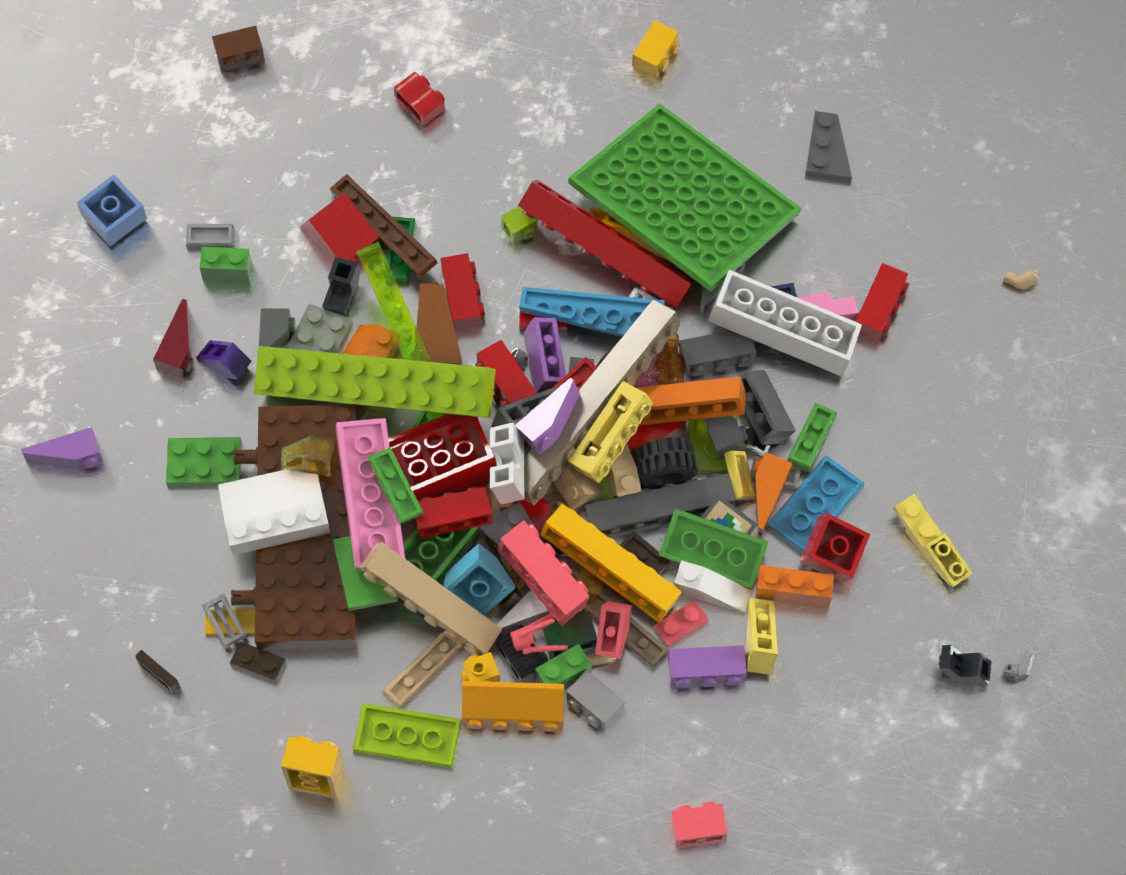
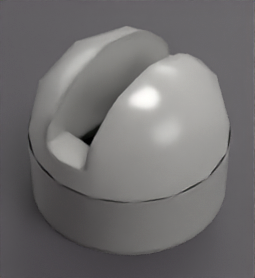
M517 347L511 354L520 368H523L528 361V357L524 351Z

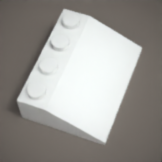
M315 463L218 485L226 531L233 555L331 533Z

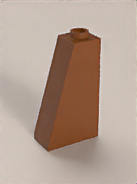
M436 282L420 283L414 361L462 365V358L444 285Z

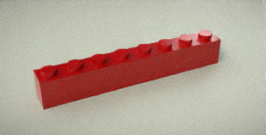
M539 180L531 182L518 204L523 209V214L532 219L536 217L541 220L542 226L546 229L558 231L562 234V239L571 244L575 242L582 247L581 250L591 257L597 256L605 267L609 269L615 268L622 272L621 276L630 282L636 281L641 285L640 288L650 295L656 294L661 300H664V304L672 308L674 306L677 308L680 306L695 282L686 274Z

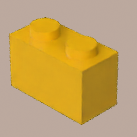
M654 20L633 53L632 67L657 78L660 71L664 72L667 68L670 55L675 54L680 46L678 41L679 32Z

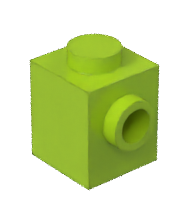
M519 206L501 216V227L513 244L522 239L531 238L537 232V221H539L536 217L532 219L523 214V209Z

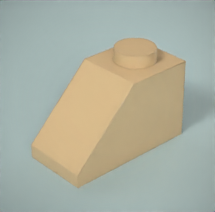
M627 443L624 446L623 452L615 459L607 474L611 494L617 497L641 492L637 467Z

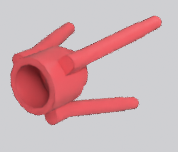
M552 614L524 628L510 632L515 650H522L524 655L531 652L567 650L568 646L531 647L530 644L535 643L532 633L555 622Z

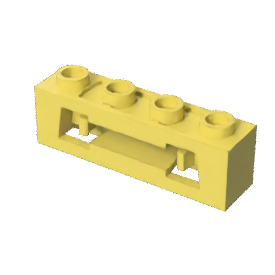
M622 381L568 462L577 472L600 483L603 477L609 473L615 459L623 452L624 446L630 437L636 433L643 418L649 414L653 405L652 400L645 392ZM623 396L624 399H623L622 402L619 404L618 408L615 410V409H614L615 405L618 403V401L620 400V398ZM590 442H592L593 444H592V446L589 448V450H588V452L586 453V455H585V456L582 455V454L584 453V451L586 450V448L588 447V445L590 444Z

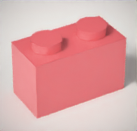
M706 802L701 804V807L691 808L689 805H684L671 811L675 847L725 841L727 839L723 804L716 805V802Z

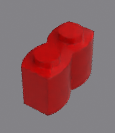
M414 71L393 87L394 96L424 126L445 110V98L440 91H434L429 87L430 83L424 75L420 76Z

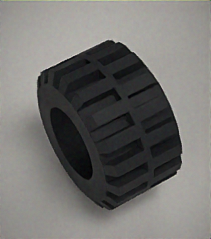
M679 437L660 438L641 445L633 452L640 486L659 489L661 486L669 483L674 485L682 484L686 480L694 478L698 473L693 443L689 439Z

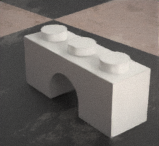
M514 423L490 428V448L495 455L497 466L490 468V489L500 504L523 500L524 439Z

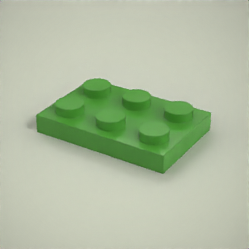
M241 437L168 438L167 487L218 486L219 484L240 480L241 464L234 465V449L241 450Z

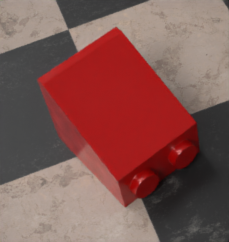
M345 192L300 226L302 231L332 262H334L335 257L353 262L357 261L356 255L362 250L366 254L376 246L374 241L379 238Z

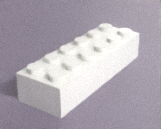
M731 270L728 271L721 285L708 319L711 323L839 376L843 374L851 359L862 324Z

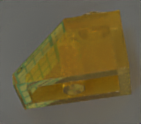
M311 435L282 448L281 469L330 476L336 458V438Z

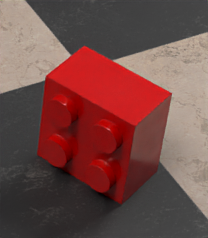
M825 513L817 518L799 562L824 574H832L834 579L842 583L853 578L870 534L829 513Z

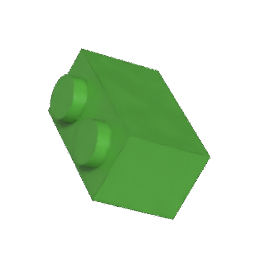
M202 247L199 268L203 281L250 283L252 259L249 249Z
M577 644L535 669L536 679L538 683L564 684V689L573 685L586 670L591 673L592 664L580 645Z

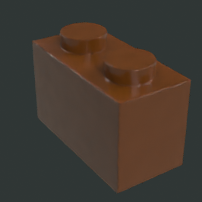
M256 26L212 36L220 71L226 69L233 70L238 66L252 65L265 60Z

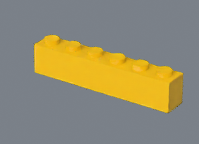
M561 504L546 521L540 533L542 537L658 623L670 611L682 593L672 582L665 580L653 568L642 563L634 554L623 549L614 539L604 535L592 523H588L577 515L573 509L568 508L564 504Z

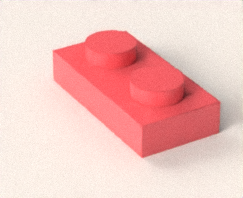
M693 600L661 620L660 623L655 624L653 629L664 645L669 648L708 623L709 619L697 602Z

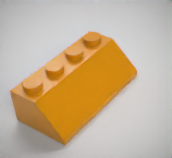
M462 681V725H466L470 729H480L482 726H492L496 730L518 727L522 731L543 728L544 731L548 732L563 729L564 684Z

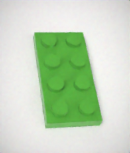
M675 508L658 555L679 563L682 560L705 567L738 584L752 588L769 542Z

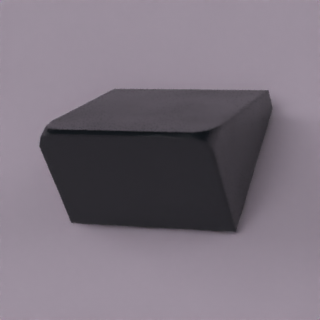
M753 426L746 428L749 439L744 440L747 449L742 451L763 458L764 453H768L771 444L762 445Z

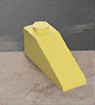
M749 598L745 645L746 671L771 675L778 655L774 601Z

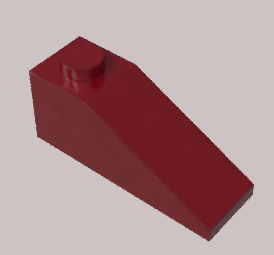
M185 299L181 300L153 358L157 370L183 378L186 371H190L193 364L190 310Z

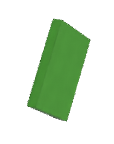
M350 536L333 539L348 611L398 602V597L394 598L388 595L383 590L385 587L379 582L372 583L363 576L365 572L360 569L355 570Z

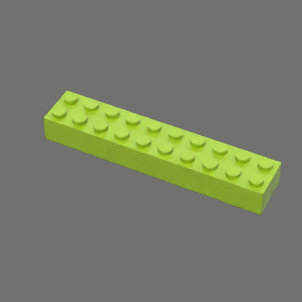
M258 346L253 394L491 418L496 369Z

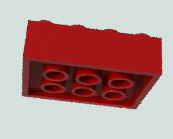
M445 414L388 438L389 447H391L417 501L424 497H440L447 492L456 493L490 479V468L497 466L478 417Z

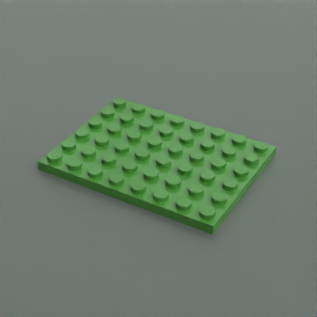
M660 103L568 179L569 185L710 292L724 281L729 270L735 271L796 218L801 211V207Z

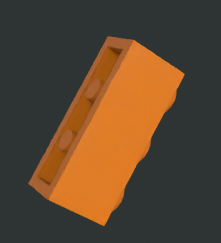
M760 565L755 598L829 608L832 599L834 575Z

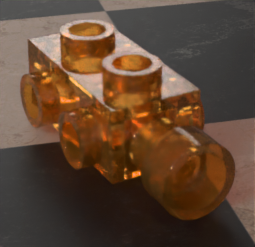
M677 333L671 336L665 343L663 350L656 354L657 361H654V367L657 375H659V382L656 383V386L685 383L682 357L678 353L680 341Z

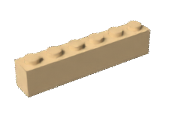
M382 542L374 545L359 568L365 572L363 576L372 583L379 582L385 587L383 590L388 595L394 598L398 596L404 600L405 607L413 612L418 610L425 615L424 620L434 627L439 625L445 630L444 634L454 641L458 639L464 643V649L473 655L477 653L486 654L502 630L494 622Z

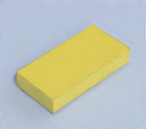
M728 451L724 453L735 499L751 500L756 498L746 452Z

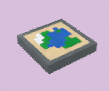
M719 494L701 516L707 520L749 535L758 525Z

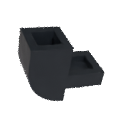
M335 257L328 276L330 286L322 305L323 309L346 316L351 299L355 297L360 276L358 263Z
M942 645L941 655L939 656L940 670L943 671L942 679L951 683L968 686L989 685L992 664L990 659L981 652L962 654L952 645Z

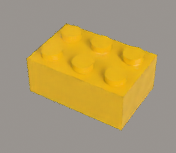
M305 736L289 737L281 764L288 788L338 798L345 771L339 747H336V744L329 741H321V743L312 742L310 738Z

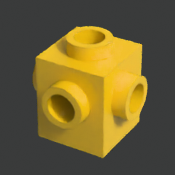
M491 652L481 656L480 654L472 655L465 662H462L463 671L460 672L462 681L500 682V674Z

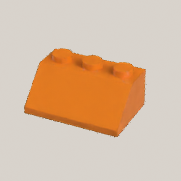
M379 324L359 325L342 354L395 359L402 347L400 334Z

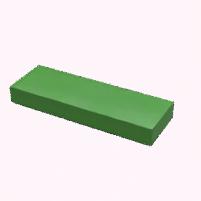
M815 403L787 461L791 462L793 466L809 472L837 416V412Z
M391 447L369 456L368 462L399 524L401 525L423 515V511Z

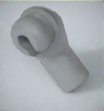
M1024 651L1020 663L1012 665L1009 663L1005 666V676L1010 680L1027 677L1032 669L1036 654Z

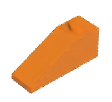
M767 452L764 453L763 458H757L753 470L756 471L755 488L758 532L763 534L792 469L791 462Z

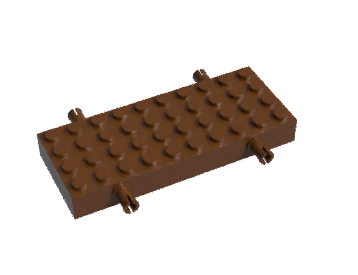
M356 405L258 407V447L250 450L234 449V465L256 464L257 476L315 463L331 532L256 550L255 587L253 590H231L232 606L254 605L255 644L257 648L262 650L357 648V610L348 611L333 545V539L350 536L335 425L337 422L358 421ZM311 436V453L283 465V448Z

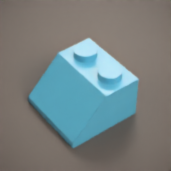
M479 543L444 575V587L484 616L515 589V584L497 557Z

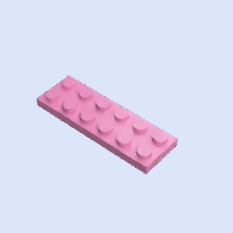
M386 418L337 422L335 427L355 570H359L374 545L380 542L405 558L401 525L368 462L369 456L389 448Z

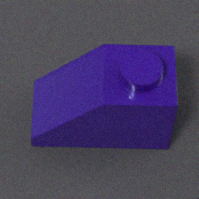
M209 340L196 357L204 365L225 378L239 379L245 375L248 370L247 367L252 362L233 342Z

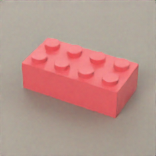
M523 520L500 539L498 552L559 624L563 626L585 608L589 598L587 594L589 591L581 581L577 582L571 576L572 571L565 562L560 563L554 556L556 552L548 543L544 544L538 537L540 534L532 524L528 525Z

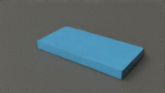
M825 455L769 521L766 528L800 554H803L817 518L825 513L838 518L864 487L865 483Z

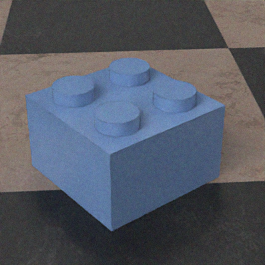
M112 175L77 202L81 216L109 246H112L147 219L143 205L115 175Z

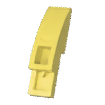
M915 494L893 508L906 527L904 531L933 569L951 587L956 586L973 574L946 533H941Z

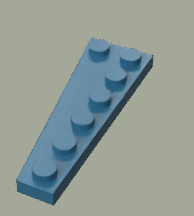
M523 287L519 309L523 313L544 318H556V321L623 337L654 299ZM655 300L665 306L664 300Z

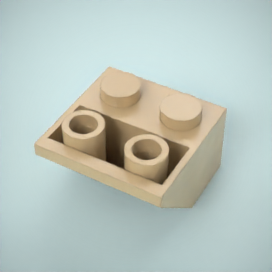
M568 463L563 469L561 476L547 489L543 498L550 506L551 516L561 504L573 509L578 515L585 510L586 504L598 499L604 491L597 482L577 472Z

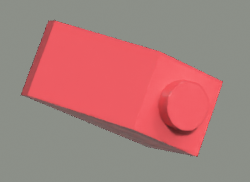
M608 601L601 606L595 655L621 658L629 632L632 605Z

